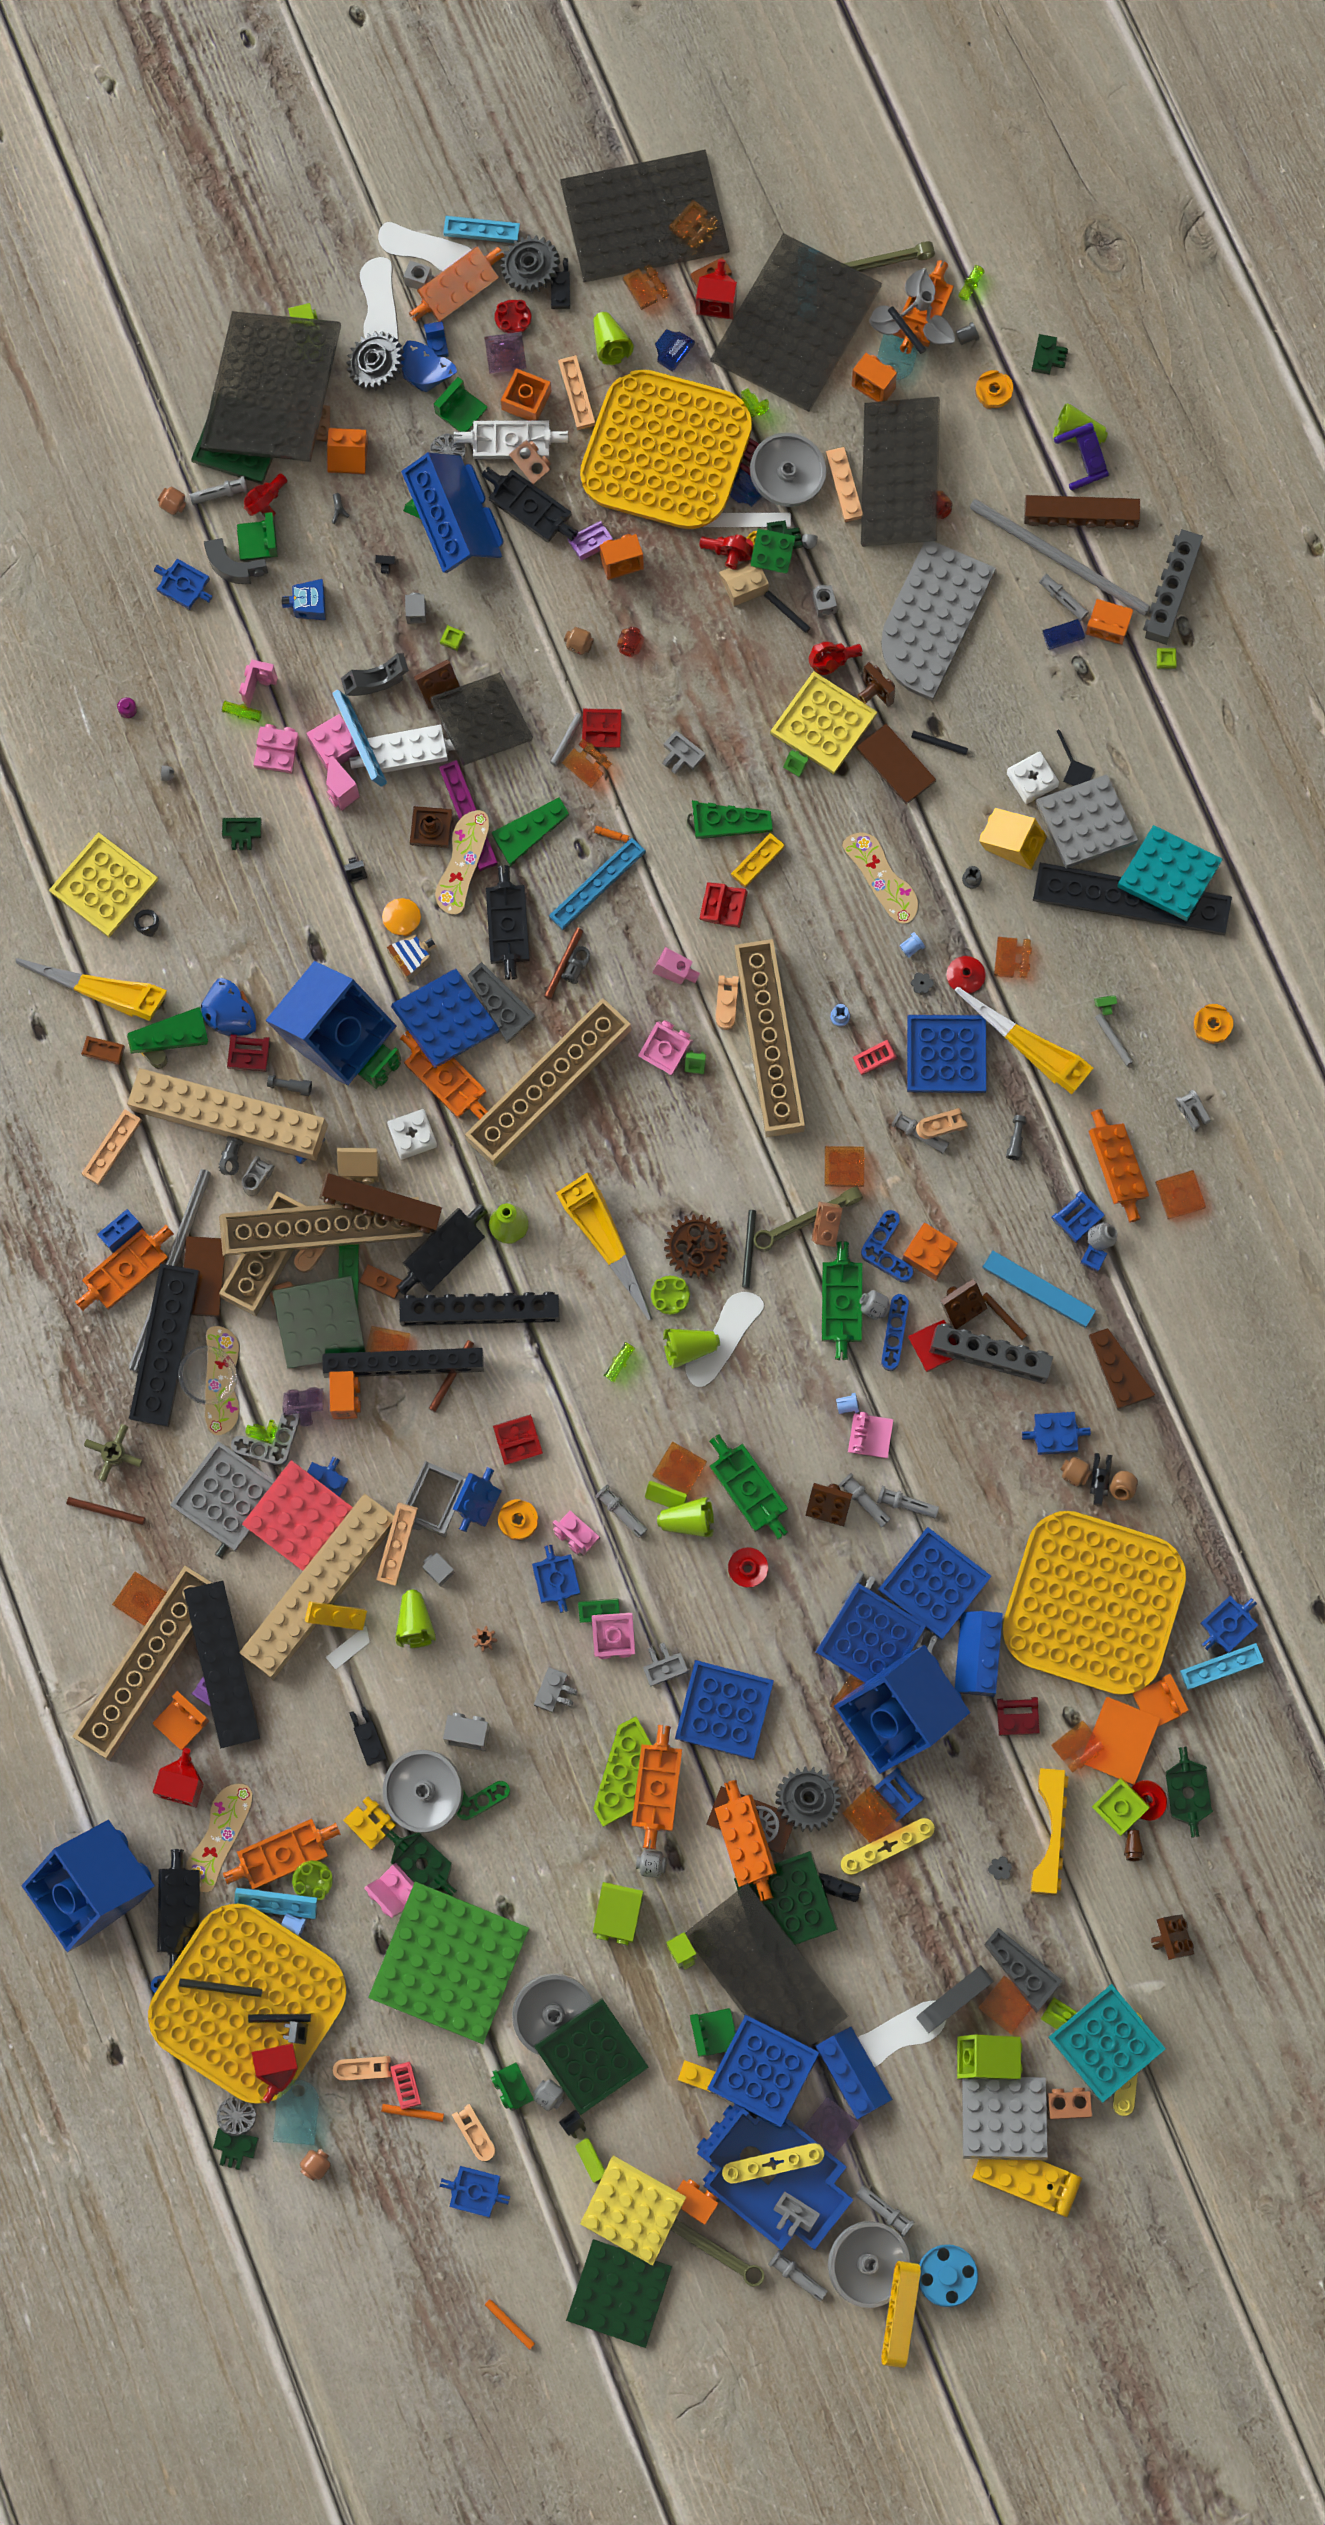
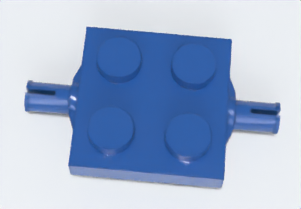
M178 558L167 570L159 565H156L154 568V572L163 576L161 583L157 587V592L190 610L194 602L199 598L208 603L212 600L213 596L204 591L205 586L210 580L209 576Z
M1075 1412L1035 1414L1034 1431H1022V1440L1034 1439L1038 1455L1078 1452V1437L1091 1436L1090 1427L1078 1428L1075 1421Z
M332 1457L328 1467L312 1462L307 1472L340 1497L348 1482V1478L339 1475L335 1471L340 1460Z
M487 1467L482 1478L472 1473L468 1474L453 1506V1510L464 1518L459 1530L467 1532L471 1522L486 1527L502 1490L493 1486L490 1482L495 1470Z
M547 1545L544 1547L547 1558L532 1564L541 1604L551 1601L558 1602L560 1613H564L562 1605L565 1612L568 1611L566 1599L581 1594L571 1554L562 1557L555 1556L553 1545H549L551 1553H549Z
M1231 1596L1223 1601L1200 1623L1210 1636L1201 1644L1205 1647L1204 1649L1208 1651L1215 1643L1221 1645L1227 1653L1234 1649L1258 1626L1249 1613L1257 1605L1256 1601L1250 1598L1246 1604L1241 1605Z
M463 2166L459 2167L458 2175L454 2182L442 2178L441 2182L448 2185L440 2183L439 2186L451 2190L452 2198L449 2207L489 2218L496 2202L508 2205L509 2201L502 2200L501 2198L510 2200V2196L499 2194L498 2192L501 2176Z

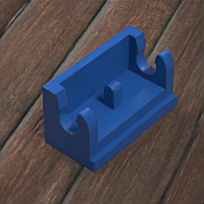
M126 1209L97 1235L105 1246L114 1253L141 1229L144 1230V1228L132 1213Z

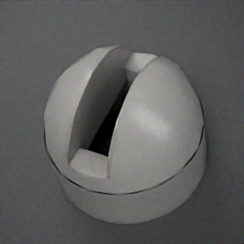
M811 534L802 535L803 546L807 549L814 548L817 544L818 536Z
M161 766V781H170L174 778V770L170 766Z

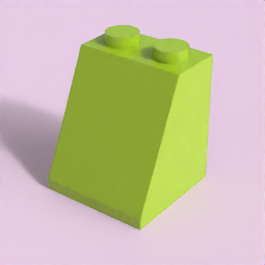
M606 1882L602 1883L593 1934L597 1935L596 1939L608 1941L609 1938L617 1939L616 1943L627 1946L629 1942H634L644 1897L642 1890Z
M995 2035L958 2036L957 2079H1021L1023 2070L1021 2064L1023 2049L1021 2037Z

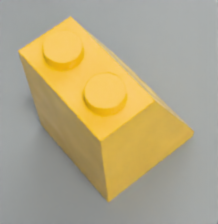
M995 808L988 818V824L981 833L979 842L986 851L1032 870L1047 835L1035 818Z

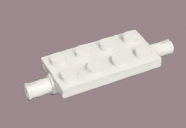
M549 420L474 421L471 432L454 431V444L471 443L473 445V459H512L509 454L525 440L528 442L533 441L539 448L537 453L540 457L545 456L549 459V445L551 443H568V431H551L549 429ZM528 448L521 449L520 456L523 459H528L531 455Z
M441 725L367 738L383 773L448 761V751L465 748L463 736L446 740L443 737ZM361 756L349 757L351 769L365 766Z

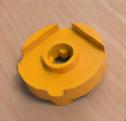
M990 370L979 377L976 383L975 394L985 408H1000L1011 401L1013 382L1007 374L1004 375L997 370ZM991 386L999 388L996 393L990 391Z
M1208 1004L1196 1013L1193 1027L1197 1038L1210 1044L1226 1040L1233 1029V1018L1225 1007L1218 1004ZM1212 1019L1216 1020L1215 1022L1219 1024V1026L1211 1028V1026L1208 1025V1022H1211Z
M520 1499L508 1501L499 1512V1528L511 1540L526 1539L537 1529V1511L529 1502ZM517 1514L519 1517L523 1516L524 1518L520 1525L512 1522Z

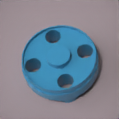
M940 2245L930 2249L922 2257L919 2263L921 2269L919 2288L930 2302L942 2307H954L964 2303L972 2296L978 2283V2270L975 2261L968 2252L955 2245ZM941 2248L949 2252V2257L945 2261L940 2260L937 2256ZM967 2265L971 2266L974 2270V2274L970 2278H966L962 2273L963 2268ZM923 2274H930L932 2276L933 2282L931 2285L925 2286L922 2284L921 2277ZM949 2291L957 2293V2301L955 2303H949L946 2300V2294Z

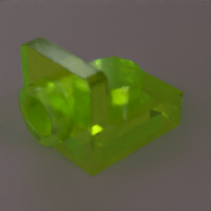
M748 388L741 391V399L752 418L767 412L769 409L768 399L758 402L754 393L751 394Z
M270 1419L267 1430H264L265 1427L259 1424L247 1425L245 1433L247 1437L270 1443L271 1438L275 1437L277 1431L276 1423Z

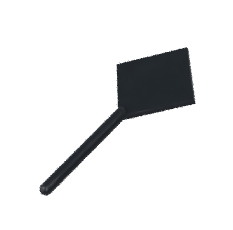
M1058 729L1057 734L1071 762L1063 782L1075 786L1091 780L1095 769L1074 761L1064 737Z

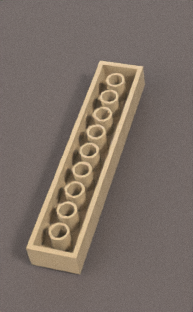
M770 939L734 945L765 1137L804 1132L805 1124L774 941Z
M602 998L465 1134L466 1141L495 1167L631 1032V1023Z
M142 1068L138 1070L127 1102L131 1111L225 1137L232 1136L247 1143L313 1161L317 1160L328 1127L323 1117Z
M411 1197L413 1199L419 1200V1197ZM335 1204V1206L318 1205L224 1213L219 1216L223 1256L419 1239L423 1236V1233L418 1231L419 1228L413 1226L411 1228L402 1227L399 1225L400 1222L392 1220V1223L380 1220L381 1217L373 1215V1217L362 1215V1211L356 1209L354 1211L345 1210L342 1208L343 1205Z
M364 1493L239 1652L241 1656L274 1680L317 1625L305 1621L309 1601L334 1604L390 1532L394 1515Z
M183 1567L72 1737L106 1760H111L193 1634L183 1590L212 1582L190 1568Z

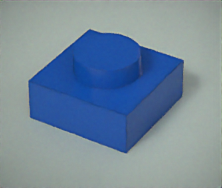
M1089 1244L1080 1264L1098 1272L1107 1253L1102 1250H1095Z

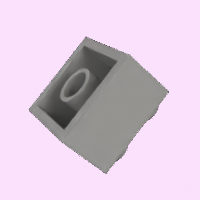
M453 1713V1716L447 1715L443 1740L447 1745L486 1751L490 1726L483 1717L473 1716V1719H469L464 1714Z

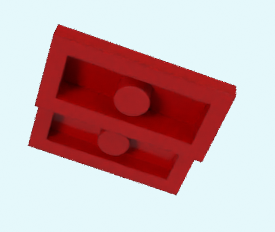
M583 708L582 747L620 748L622 709Z
M707 882L699 919L710 923L740 928L748 891L744 888L727 887L726 884Z
M945 1320L934 1323L908 1336L926 1372L954 1360L929 1352L934 1330L937 1325L946 1324ZM954 1338L948 1339L950 1344L958 1345Z
M531 1414L493 1425L504 1465L543 1454Z

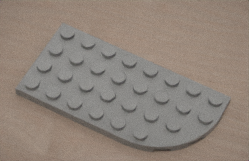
M926 538L890 611L882 632L881 644L884 662L896 678V681L904 688L933 701L996 571L995 567Z

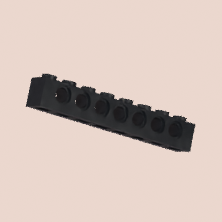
M526 1292L523 1295L504 1293L503 1296H495L494 1293H486L483 1296L464 1294V1297L446 1294L444 1297L424 1295V1298L406 1295L404 1298H399V1322L401 1326L560 1322L559 1294L544 1292L543 1295H535L533 1292ZM521 1303L525 1308L522 1311H516L514 1306ZM537 1303L545 1305L541 1311L535 1310L534 1306ZM482 1304L485 1306V1309L482 1312H476L474 1310L475 1306ZM497 1304L505 1306L501 1312L495 1311L494 1307ZM442 1305L445 1307V1310L442 1313H436L435 1308ZM458 1305L465 1306V1310L461 1313L454 1311ZM418 1306L425 1307V1311L421 1314H417L415 1309Z
M483 1348L322 1354L324 1378H329V1372L354 1371L356 1377L484 1372Z

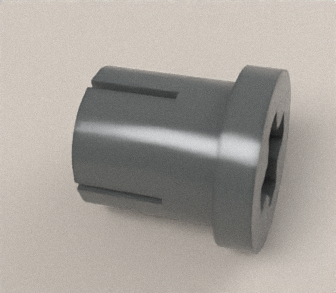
M973 322L969 323V326L956 331L961 345L972 340H980Z
M976 866L968 867L962 877L963 884L970 889L977 888L982 881L981 872Z

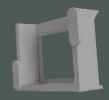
M425 1461L406 1501V1505L413 1506L429 1470L458 1482L438 1526L418 1517L415 1518L413 1528L416 1530L424 1528L446 1538L447 1528L455 1513L453 1506L467 1477L455 1472H449Z

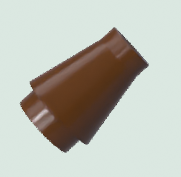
M1139 1830L1127 1831L1124 1851L1127 1861H1141L1143 1859L1144 1850Z

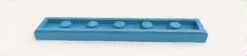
M336 690L332 694L372 781L383 787L387 784V781L348 696L340 690Z
M631 838L549 915V918L563 931L646 853V850Z
M993 1250L982 1267L989 1273L1084 1328L1087 1327L1096 1312L1095 1309Z

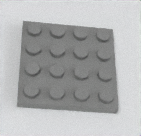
M1107 774L1038 798L1035 801L1065 868L1134 845L1138 841Z
M218 1441L170 1506L236 1552L251 1532L242 1523L275 1480Z
M962 2078L963 2159L1047 2160L1046 2078Z

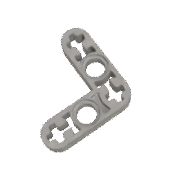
M287 1409L282 1413L272 1444L244 1436H237L231 1442L232 1450L240 1456L276 1466L284 1465L288 1460L300 1422L298 1413L293 1409ZM290 1414H293L295 1421H291L289 1426L293 1428L292 1431L288 1428H282L283 1425L287 1427L288 1421L285 1417H289ZM287 1432L290 1434L288 1442L283 1443L279 1440L281 1433ZM243 1441L245 1446L250 1447V1454L247 1453L249 1451L247 1448L238 1450L236 1443ZM277 1444L287 1447L286 1450L282 1448L281 1454L284 1457L283 1459L280 1458L279 1461H276V1458L273 1456L279 1453L280 1448L276 1447ZM257 1446L265 1448V1453L262 1456L254 1454V1449Z

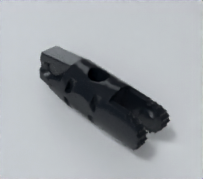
M1094 1454L1090 1494H1094L1093 1505L1101 1506L1103 1495L1108 1496L1113 1455H1107L1106 1469L1098 1468L1100 1454ZM1102 1477L1104 1482L1100 1483L1097 1478Z
M819 1873L827 1894L851 1902H858L861 1892L859 1885L828 1874Z

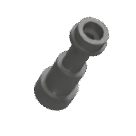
M269 1075L267 1087L271 1089L274 1086L287 1088L288 1091L310 1096L312 1081L293 1079L287 1081L276 1079V1075Z
M1015 1115L1013 1123H1015L1014 1134L1011 1136L1010 1146L1006 1152V1158L1018 1161L1022 1159L1023 1151L1021 1146L1023 1138L1021 1134L1023 1125L1026 1124V1117L1022 1115Z

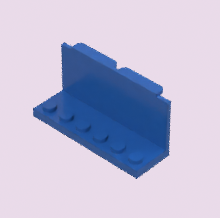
M428 452L401 471L443 573L450 572L472 556L487 558L503 557L499 549L503 545V537L491 509L483 507L486 497L471 464L464 465L459 455Z

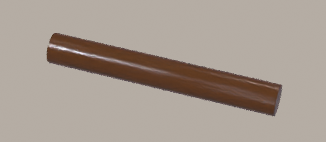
M987 1292L983 1295L984 1301L1023 1341L1028 1335Z

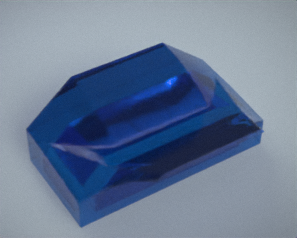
M666 329L655 343L658 352L657 362L673 372L694 346L695 341L680 331L674 332Z
M739 468L730 496L737 503H747L752 507L763 496L755 488L751 476Z

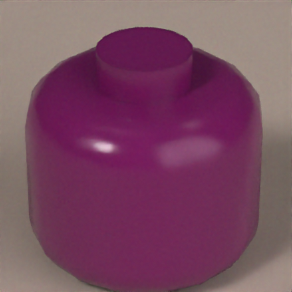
M129 697L119 700L117 709L121 717L132 718L137 713L135 701Z

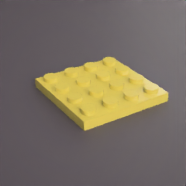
M813 671L771 729L770 734L804 756H807L832 774H835L874 720L877 711Z
M98 832L53 884L49 892L109 938L159 879Z
M613 2155L580 2224L653 2266L686 2200V2196Z

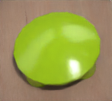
M669 1275L654 1282L651 1290V1300L655 1308L660 1312L670 1315L676 1314L685 1309L689 1303V1287L682 1278Z
M311 1860L302 1863L297 1867L292 1878L295 1893L299 1896L317 1898L318 1901L324 1899L332 1887V1873L320 1861Z

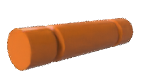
M597 825L595 827L594 833L625 843L629 840L628 835Z

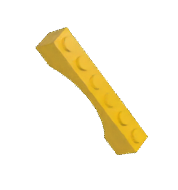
M1044 1768L1039 1770L1038 1792L1044 1799L1049 1811L1051 1838L1045 1857L1032 1872L1031 1893L1056 1895L1057 1891H1061V1878H1058V1870H1062L1063 1858H1059L1060 1849L1063 1850L1064 1837H1061V1829H1065L1066 1817H1062V1809H1066L1067 1796H1063L1064 1788H1068V1776H1065V1770Z

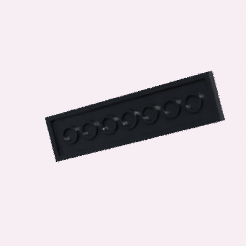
M160 1263L129 1420L169 1427L200 1276L199 1270Z
M224 1581L183 1590L220 1749L260 1739Z

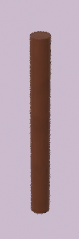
M576 928L544 994L545 998H552L573 950L581 938L582 929Z
M467 1340L463 1348H472L474 1343ZM448 1373L429 1407L431 1411L436 1412L457 1373Z
M68 1497L66 1502L70 1506L144 1525L145 1517Z

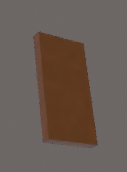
M887 724L883 725L857 746V750L906 805L936 782V778Z
M186 1237L184 1268L200 1271L192 1310L193 1316L220 1317L221 1297L219 1292L223 1287L225 1265L221 1238Z
M720 1787L706 1825L720 1831L721 1828L715 1808L730 1801L725 1787ZM754 1799L756 1806L768 1807L776 1814L779 1821V1830L776 1837L768 1843L769 1850L783 1855L794 1823L787 1825L788 1818L781 1819L783 1812H777L778 1808ZM763 1811V1817L768 1814L767 1811ZM771 1816V1817L767 1820V1822H768V1821H773V1820H774V1817ZM775 1825L768 1826L769 1828L776 1829ZM766 1831L768 1837H771L772 1833Z

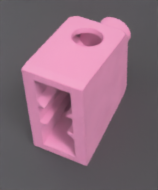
M666 947L652 972L678 984H682L685 979L696 983L700 975L699 972L690 968L691 960Z

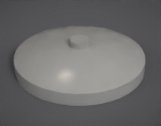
M778 433L766 438L757 446L750 463V475L755 488L765 499L780 506L794 507L809 502L819 493L825 481L826 465L822 453L809 439L794 433Z
M432 1750L408 1752L399 1757L386 1773L383 1782L385 1807L393 1820L405 1829L414 1832L438 1830L447 1825L456 1816L462 1804L463 1782L460 1773L451 1760Z
M562 1974L542 1975L526 1984L516 1997L512 2011L513 2027L522 2044L531 2052L539 2055L534 2047L536 2043L594 2003L585 1987L572 1977Z
M873 2221L856 2223L845 2229L835 2240L828 2259L829 2277L837 2293L849 2303L864 2308L879 2307L890 2302L894 2269L897 2261L910 2262V2255L902 2237L891 2227Z

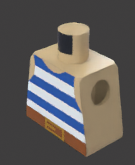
M413 935L389 945L387 951L407 982H409L431 963L428 952L436 948V944L431 937L421 943L418 937Z

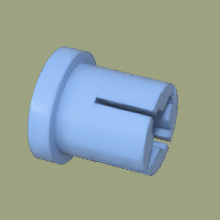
M914 932L910 934V938L899 945L908 958L918 950L925 948L921 939Z
M838 1004L832 1010L830 1018L834 1025L841 1027L849 1022L850 1013L845 1005ZM837 1012H838L839 1014H841V1013L843 1012V1013H844V1016L840 1015V1016L838 1017V1016H837Z
M851 1393L852 1396L836 1398L839 1414L853 1411L855 1413L859 1412L856 1393Z
M286 1914L281 1925L300 1937L307 1920Z

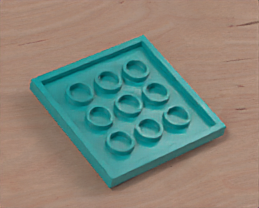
M1153 825L1117 887L1187 921L1223 859Z
M1112 1984L1048 2037L1102 2103L1166 2049Z

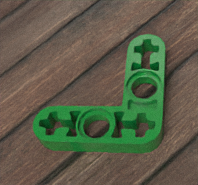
M497 1781L469 1798L463 1789V1800L457 1816L463 1821H468L495 1806L509 1796V1785L504 1781ZM497 1786L506 1787L507 1789L504 1790L505 1794L503 1796L500 1793L495 1795L494 1797L497 1800L493 1801L488 1791L491 1790L493 1794L498 1790ZM481 1795H486L489 1798V1803L486 1806H480L477 1803ZM474 1800V1804L479 1810L475 1812L473 1808L469 1811V1816L461 1815L462 1807H471L472 1804L470 1802Z

